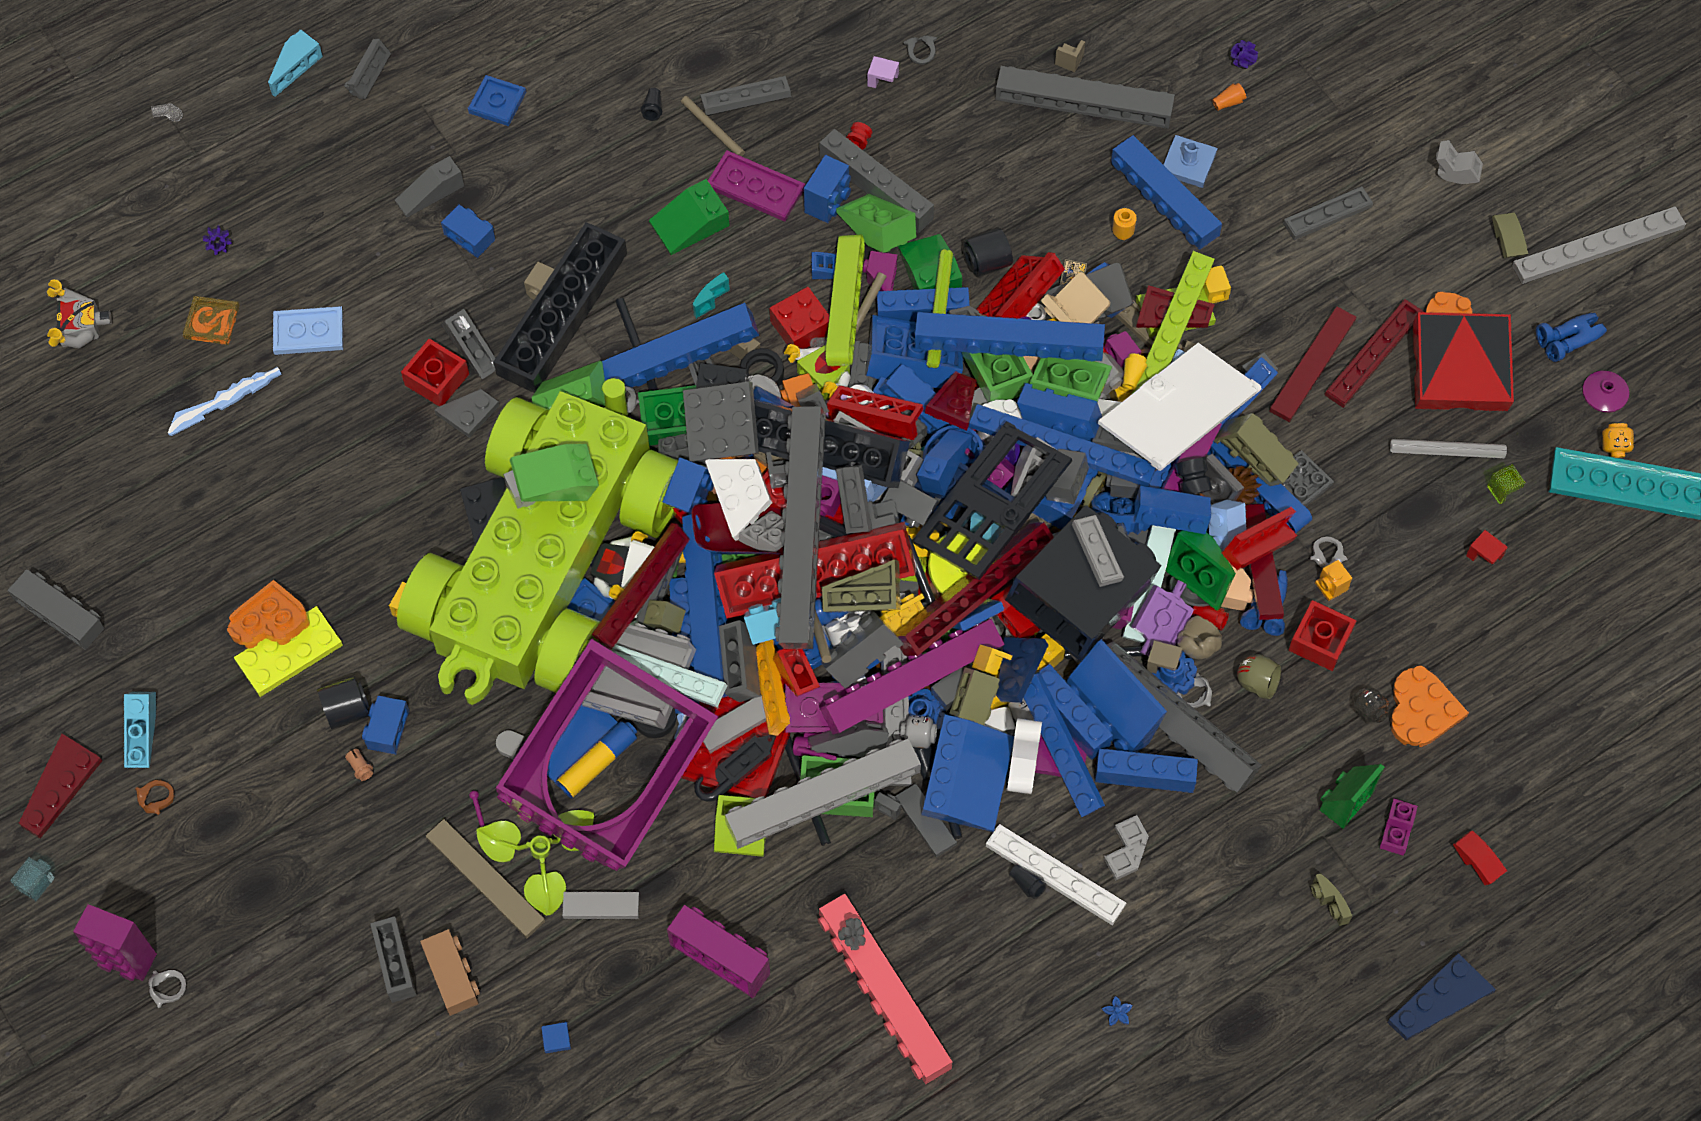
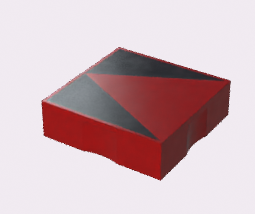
M1417 313L1413 321V345L1416 359V374L1414 377L1415 409L1449 410L1453 408H1468L1483 411H1508L1514 402L1511 315Z

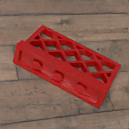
M1048 252L1045 257L1022 255L976 310L987 317L996 316L1015 319L1026 317L1065 269L1055 253Z

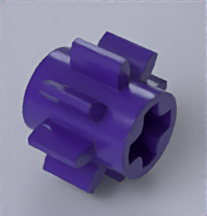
M1243 40L1235 44L1230 57L1235 59L1233 64L1239 68L1244 67L1248 69V66L1253 65L1258 57V52L1254 50L1256 45L1250 41L1245 42Z
M220 225L213 230L208 227L209 235L203 236V241L209 242L206 244L205 249H212L215 255H217L218 251L226 253V244L230 245L232 243L231 239L226 238L229 235V231L225 230L223 232L220 229ZM216 237H220L218 243H214Z

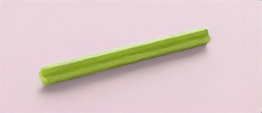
M943 249L940 254L933 313L946 314L953 258L951 250ZM928 350L927 366L929 368L939 367L941 350Z

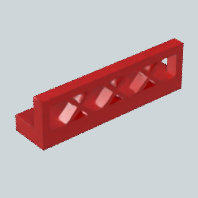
M841 385L838 386L827 402L831 420H834L839 411L876 432L914 440L918 434L916 421L924 410L923 404ZM842 394L852 397L847 400L839 399ZM865 400L872 401V403L867 405L859 404V402ZM885 405L893 406V408L888 410L880 409V407ZM906 410L913 411L911 416L901 414V412Z
M1289 507L1236 535L1222 552L1223 556L1238 571L1292 542L1297 535L1287 525V522L1296 511Z

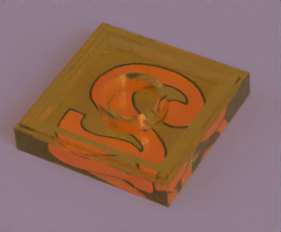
M194 296L183 331L184 339L229 345L239 310V303L236 301Z

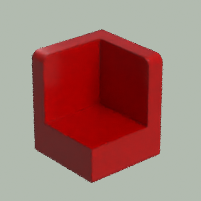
M1484 530L1471 544L1466 556L1475 561L1480 555L1489 563L1494 564L1498 559L1501 560L1504 557L1508 547Z

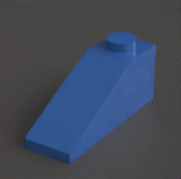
M950 429L926 455L917 473L924 491L945 495L971 441V434Z

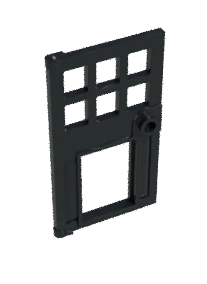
M1006 421L912 539L913 544L921 549L930 551L980 580L1071 464L1072 458L1017 429L1015 425ZM1020 440L1048 457L1011 503L982 485L1016 442ZM956 503H959L966 507L967 510L955 523L945 516ZM977 513L986 519L977 531L972 533L963 527L972 515ZM941 523L951 530L941 543L938 544L929 539V536ZM994 523L1004 530L996 541L991 544L984 540L982 536ZM957 534L969 539L959 554H955L947 549ZM978 544L988 551L978 564L974 565L965 558L975 545Z

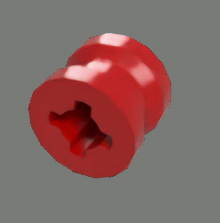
M855 122L851 126V133L846 138L863 150L868 144L867 139H870L872 136V129L864 123Z

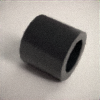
M999 227L964 240L963 253L970 271L976 277L990 274L1013 264L1009 242Z
M355 676L317 689L331 730L369 717L368 709L370 707L361 682H357Z

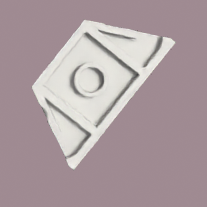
M708 459L705 461L732 537L737 541L739 540V533L749 523L752 525L758 519L760 513L772 504L770 494L755 459Z

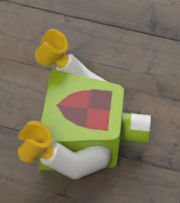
M790 344L784 351L785 355H790L788 359L790 363L798 360L797 373L799 375L809 373L813 385L817 383L826 401L832 397L839 385L848 387L851 378L850 365L828 366L826 362V345L823 347L799 349L796 345Z

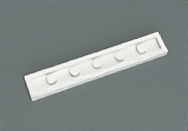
M1000 824L986 843L987 848L1015 865L1020 864L1023 868L1043 877L1044 882L1048 886L1112 926L1126 906V902Z

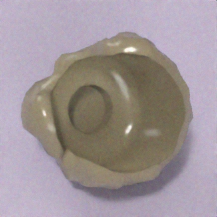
M1201 616L1192 617L1185 625L1183 631L1178 634L1177 638L1178 647H1181L1187 656L1196 660L1207 659L1219 651L1222 645V635L1214 624L1203 619Z

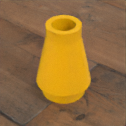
M1131 353L1125 359L1122 384L1124 388L1128 390L1136 389L1140 378L1147 368V359L1144 356Z

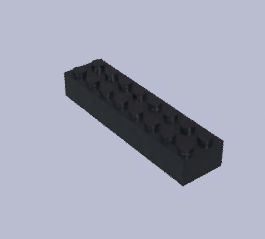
M585 222L494 360L497 376L533 393L536 392L556 365L627 255L625 239Z
M754 399L759 452H771L773 456L789 460L790 453L787 452V439L791 438V430L788 428V416L792 415V409ZM826 418L823 467L836 471L840 467L862 465L864 479L887 488H899L910 441Z

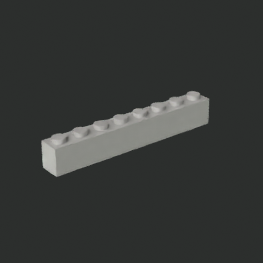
M909 738L904 741L898 739L891 742L887 748L869 751L863 758L858 760L856 758L849 759L839 768L825 769L815 778L807 777L800 780L793 787H782L776 790L774 795L766 798L764 796L758 797L750 805L734 807L725 815L726 825L737 849L916 775L920 773L921 763Z

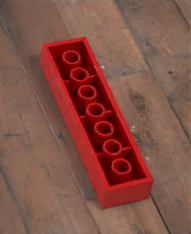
M905 522L872 529L869 532H859L819 541L816 598L822 597V587L892 560L899 561L900 579L914 576L916 574V564ZM784 553L763 554L717 565L714 575L726 618L745 615L746 611H749L748 608L753 605L762 604L766 606L772 604L773 600L781 598L778 582L779 579H782L783 570L780 569V556L784 555Z

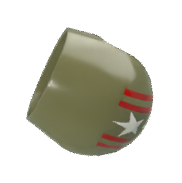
M1251 655L1240 663L1237 671L1238 681L1247 691L1256 693L1260 698L1271 699L1280 682L1281 667L1264 655Z

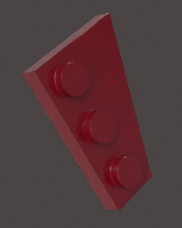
M1148 285L1136 328H1160L1175 293ZM1198 299L1186 328H1208L1215 304Z
M955 371L926 405L925 413L967 431L976 379Z

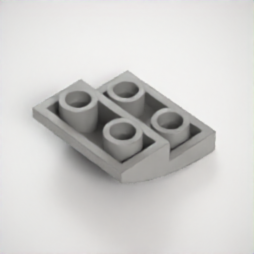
M770 511L740 532L739 541L758 550L775 552L783 547L781 544V533L785 531L786 523L783 522V517Z

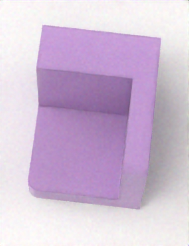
M874 56L868 71V87L876 88L879 79L893 82L894 78H898L899 62Z

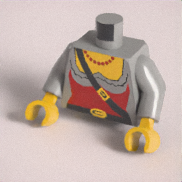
M51 280L48 285L55 288V290L49 288L47 290L48 296L56 297L60 295V298H57V328H51L47 334L48 337H51L48 341L51 346H57L60 342L63 347L81 348L99 337V325L112 324L111 312H99L94 300L67 288L62 289V284L58 280Z

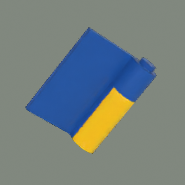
M581 706L552 752L547 776L568 797L573 799L637 740L635 735L637 733L636 729L629 722L623 723L620 721L618 723L609 713Z

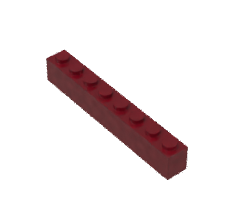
M1045 522L1029 523L1010 540L980 580L967 574L898 630L895 634L904 643L899 647L904 656L920 655L1022 571L1054 538Z

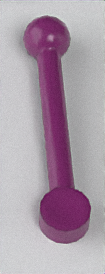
M472 790L469 797L473 800L479 825L484 827L485 824L478 802L479 793Z

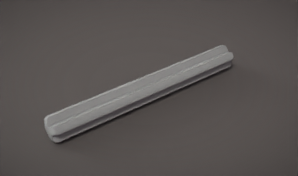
M1391 439L1390 452L1505 458L1507 446L1504 444Z

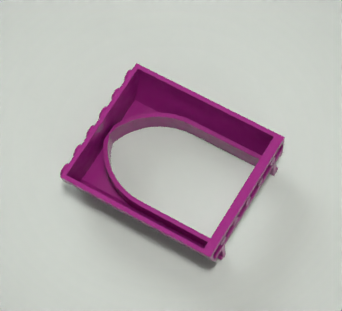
M591 639L496 787L497 798L518 812L517 816L523 821L536 823L539 825L538 829L548 836L554 834L561 839L560 843L567 848L573 849L575 847L582 852L581 855L588 861L594 862L596 860L602 865L618 871V869L625 868L718 716ZM606 667L689 717L645 790L630 808L619 816L601 824L574 826L563 823L554 810L548 793L547 770L549 760L557 743Z

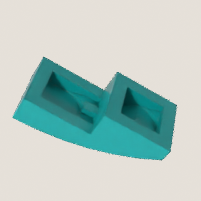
M724 272L710 281L694 300L693 312L696 319L714 309L715 298L730 290L729 278Z

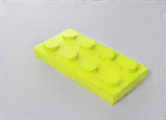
M317 606L307 612L308 620L310 621L309 626L299 635L292 638L289 643L279 645L277 642L266 638L260 641L254 648H248L234 657L236 663L260 697L343 646L341 640Z

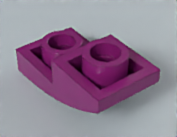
M1393 799L1380 849L1404 856L1418 806Z

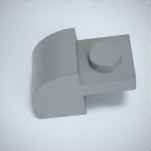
M1449 140L1441 141L1439 151L1436 153V160L1439 164L1438 175L1446 181L1458 184L1479 182L1483 163L1475 151L1457 153Z

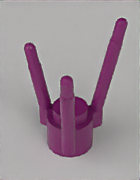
M824 732L804 733V737L797 736L793 745V754L795 756H817L833 761L837 759L836 756L811 750L808 744L809 737Z

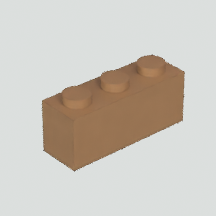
M448 929L421 940V945L449 1015L451 1016L477 1005L476 996L480 992L475 980L470 982L467 973L471 972L466 958L460 959L458 951L462 950L457 935L452 937Z

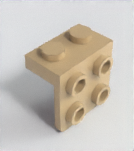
M1082 272L1078 273L1055 297L1047 294L1041 300L1046 306L1044 308L1045 312L1050 317H1056L1061 322L1092 324L1110 306L1108 298Z

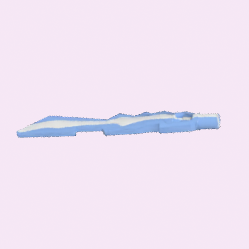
M276 367L268 372L255 373L252 377L243 378L238 383H233L228 390L217 391L214 400L176 412L168 434L173 436L204 420L203 415L217 408L223 410L241 400L245 395L251 392L252 394L268 385L272 379L282 375L279 368Z

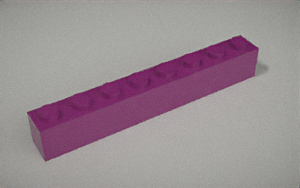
M992 619L982 621L964 632L956 630L949 634V640L942 642L941 639L937 640L929 646L930 650L918 656H907L909 661L903 664L898 661L888 666L887 673L881 675L880 672H877L866 678L868 683L862 686L856 683L845 689L847 694L841 697L836 694L824 700L826 705L819 709L832 734L840 733L973 662L980 645L994 649L1005 645Z

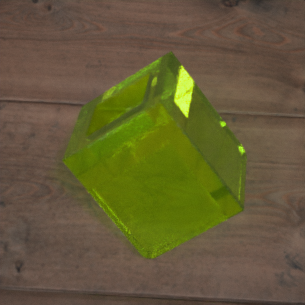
M1511 464L1493 473L1487 487L1497 502L1502 504L1505 502L1508 494L1524 487L1526 482L1514 465Z

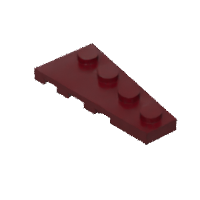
M61 734L19 821V825L41 839L100 765L102 759L66 735Z

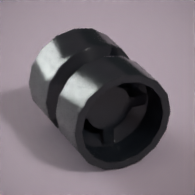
M1205 457L1175 464L1177 475L1183 480L1180 483L1181 493L1195 495L1212 490L1210 477L1205 475V472L1208 470Z

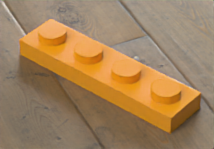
M773 640L761 642L756 647L759 683L769 735L778 736L790 724V716L785 702L781 675L773 660L776 655Z

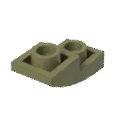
M1508 213L1492 216L1496 238H1500L1504 259L1527 255L1526 241L1516 214Z
M1317 874L1311 885L1314 898L1319 899L1321 906L1331 903L1329 905L1330 914L1333 919H1337L1339 926L1349 924L1352 914L1346 901L1322 874Z

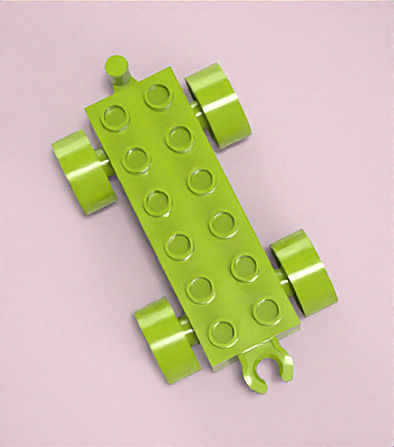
M612 378L603 383L602 391L604 393L605 408L560 391L550 410L515 397L506 404L497 418L486 448L485 467L488 472L504 478L503 474L512 471L511 457L563 444H587L599 486L588 501H536L531 506H523L518 509L507 488L464 566L433 553L425 555L415 566L400 598L397 611V625L406 632L433 642L437 654L447 657L441 665L438 674L439 685L444 694H449L453 691L455 675L465 669L472 670L477 677L476 682L465 691L466 700L471 705L478 703L486 697L496 678L525 689L534 670L536 685L557 693L590 640L593 639L598 642L592 633L601 621L567 609L619 509L620 523L623 526L654 538H658L669 525L674 515V510L662 501L678 460L650 450L646 424L628 418L625 398L626 390L621 380Z

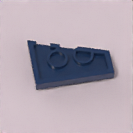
M1004 637L1005 645H1003L1002 652L1012 655L1011 660L1003 658L1000 665L997 697L1001 702H1022L1048 647L1045 639Z

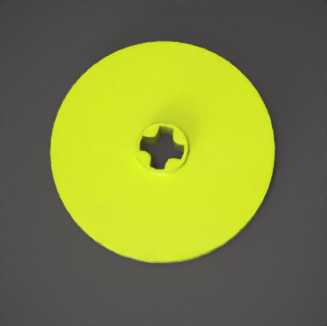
M957 534L947 549L955 554H959L969 539ZM945 536L939 539L936 543L940 544L941 541L945 538ZM976 544L965 559L977 565L988 550ZM930 552L928 560L929 575L935 588L941 594H944L968 573L961 572V569Z

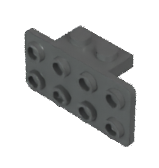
M1114 263L1086 275L1110 301V306L1094 322L1104 320L1106 316L1133 305V299L1121 264ZM1069 282L1048 290L1039 300V303L1045 308L1046 306L1041 300L1047 294L1055 297ZM1046 313L1045 321L1052 319V317H1050Z

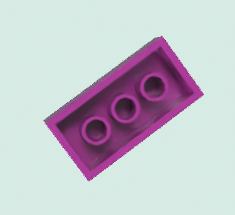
M89 904L86 906L73 931L79 939L78 942L85 946V951L92 955L91 959L98 963L97 966L107 972H111L112 969L120 972V976L130 981H134L135 978L143 981L157 955L134 922Z
M684 905L667 928L670 945L748 996L754 998L770 975L768 955L758 947L753 949L748 946L746 940L740 935H731L726 932V928L718 921L713 920L711 922L707 920L699 909L695 907L690 909Z

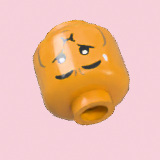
M1624 423L1608 424V428L1604 429L1602 433L1603 451L1611 453L1613 458H1624L1625 453L1631 452L1634 448L1633 430Z

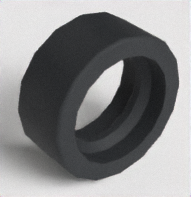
M759 348L750 351L744 356L740 368L747 369L746 378L749 377V368L758 362H768L776 369L775 375L771 379L780 387L784 378V365L781 357L776 352L770 349Z

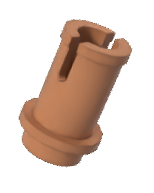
M354 749L353 751L356 755H353L352 751H350L345 758L354 769L355 777L365 781L373 775V767L371 764H367L359 749Z

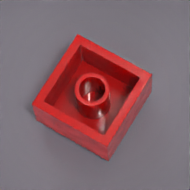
M809 287L769 308L770 322L787 346L794 344L799 349H806L828 336L830 315Z
M428 339L401 371L406 387L437 406H442L467 378L469 371L466 360L433 340Z
M1312 600L1291 641L1288 651L1333 671L1357 620Z

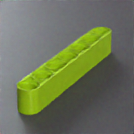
M863 235L839 236L826 345V362L828 366L853 364L865 252Z

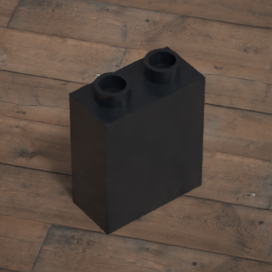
M1085 505L1016 576L1005 601L1081 662L1096 643L1109 632L1149 589L1162 565L1156 561L1155 554L1147 545L1140 542L1133 543L1118 531V526L1112 517L1103 512L1096 513ZM1093 515L1097 516L1124 576L1121 582L1099 586L1072 526L1074 520Z

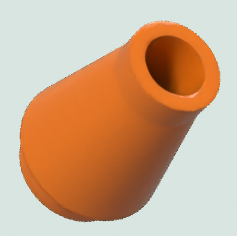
M1240 83L1231 84L1217 97L1212 99V103L1216 110L1219 111L1241 104L1247 97Z

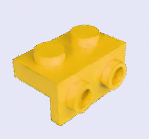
M913 593L900 600L902 603L901 610L881 611L882 616L880 618L896 633L925 609L920 601L924 598L923 594L917 597Z

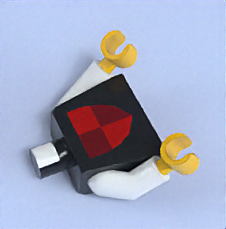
M636 531L632 537L601 545L598 554H595L590 564L592 567L590 574L594 578V585L604 597L616 601L624 589L621 587L631 542L635 540L642 543L643 539L648 538V535Z

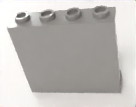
M634 623V626L629 624L616 643L618 646L687 670L696 652V648L690 643L689 638L679 634L676 637L670 636L669 633L661 629H655V631L648 630L646 626L639 623ZM606 668L582 704L584 707L662 729L665 728L673 709L672 706L615 671Z

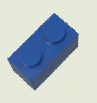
M458 205L441 222L444 235L477 258L495 241L493 226L488 221L479 219L471 209H465L461 205Z
M377 696L376 703H372L370 707L369 717L371 719L369 725L364 727L362 739L365 741L368 749L396 755L409 714L406 701Z

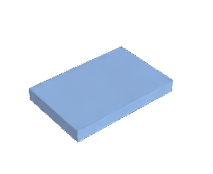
M342 306L273 311L274 355L343 350Z

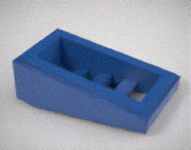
M812 252V279H834L837 254ZM828 264H832L833 269L828 268Z

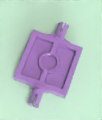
M1178 580L1172 593L1153 585L1131 628L1141 633L1146 639L1140 651L1141 654L1149 657L1154 640L1176 645L1178 634L1183 631L1194 611L1180 597L1187 586L1184 582Z

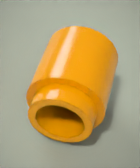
M1127 208L1116 211L1112 231L1118 239L1126 240L1134 234L1136 214Z

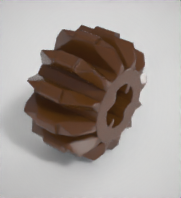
M1242 465L1228 469L1244 487L1236 501L1245 503V505L1253 503L1255 497H1258L1260 494L1257 488L1262 485L1256 481L1259 475H1252V468L1245 469Z

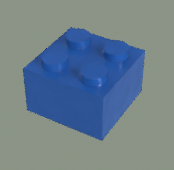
M827 155L824 156L804 187V208L806 214L826 223H829L832 217L837 216L836 208L841 206L840 204L843 199L847 200L851 192L849 187L851 180L849 165Z
M679 458L662 502L690 515L692 514L693 506L707 504V494L714 488L708 468Z

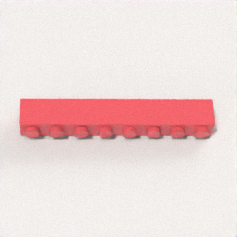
M846 894L819 908L820 918H818V922L824 932L829 931L833 937L831 939L833 947L838 953L841 951L846 958L844 963L851 974L855 972L859 978L857 981L859 988L863 994L868 993L872 1001L870 1004L877 1015L881 1014L886 1021L884 1027L891 1037L895 1035L899 1042L897 1047L904 1058L908 1057L913 1064L911 1070L918 1080L922 1078L924 1083L927 1084L951 1070L952 1060ZM848 918L860 919L862 922L861 926L864 928L865 934L861 936L866 939L864 946H859L858 950H851L850 946H846L845 940L841 941L838 937L839 931L846 927L845 921Z

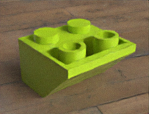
M719 795L715 823L714 852L764 857L766 837L737 849L725 821V815L728 814L730 809L737 806L745 807L750 805L756 798Z

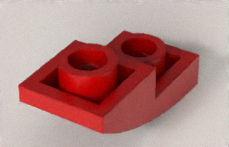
M1469 831L1453 844L1466 865L1472 864L1484 885H1490L1507 872L1492 849L1474 831Z

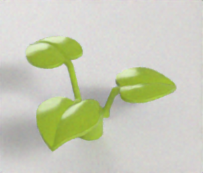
M574 810L558 815L564 824L574 826L593 825L594 814L589 811ZM497 821L478 828L477 838L479 845L484 853L494 861L509 862L513 859L515 850L530 848L531 855L535 859L540 860L541 875H532L526 881L524 886L525 898L532 907L546 916L556 912L563 902L566 884L560 873L550 872L546 874L545 858L550 854V845L558 844L561 839L555 836L557 839L536 836L531 842L518 846L521 834L517 826L511 822ZM561 844L562 847L568 851H579L575 847H573V849H569L563 844Z

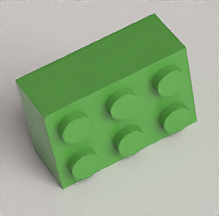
M962 352L988 403L995 400H1012L1020 397L1025 383L1030 384L1033 374L1024 357Z
M802 756L800 780L807 777L815 778L828 768H839L849 759L837 758L833 761L817 756ZM874 792L822 814L873 817Z

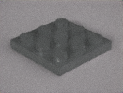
M752 382L683 390L690 462L759 454Z

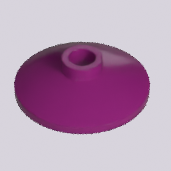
M1610 371L1595 372L1589 375L1583 384L1582 392L1585 401L1592 408L1601 412L1610 413L1618 411L1625 406L1629 399V388L1625 380Z

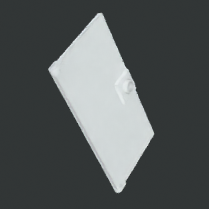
M1197 343L1098 420V424L1161 471L1261 390V386Z

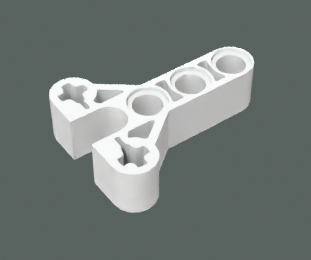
M1017 718L1007 791L1032 794L1042 726L1040 721Z

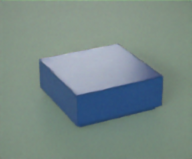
M567 1022L541 1027L545 1054L571 1049Z

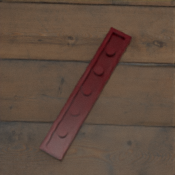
M1404 299L1328 388L1325 396L1344 408L1413 327V321L1417 313L1424 311Z
M1339 307L1335 308L1271 406L1269 412L1290 423L1355 323L1356 316Z
M1264 504L1245 505L1246 530L1266 520ZM1272 552L1249 564L1259 620L1283 619L1284 617Z
M671 523L592 633L594 638L607 649L612 650L690 539L678 524Z

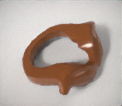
M154 780L142 788H135L138 803L148 814L155 813L159 815L160 810L173 803L175 797L172 786L161 780ZM164 786L168 789V798L145 805L144 802L152 787Z

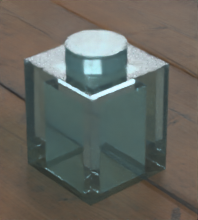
M28 857L10 882L18 891L36 902L55 877L49 871L51 867L41 859L36 862Z

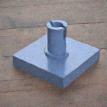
M1175 135L1164 166L1179 181L1203 188L1216 156L1217 148Z

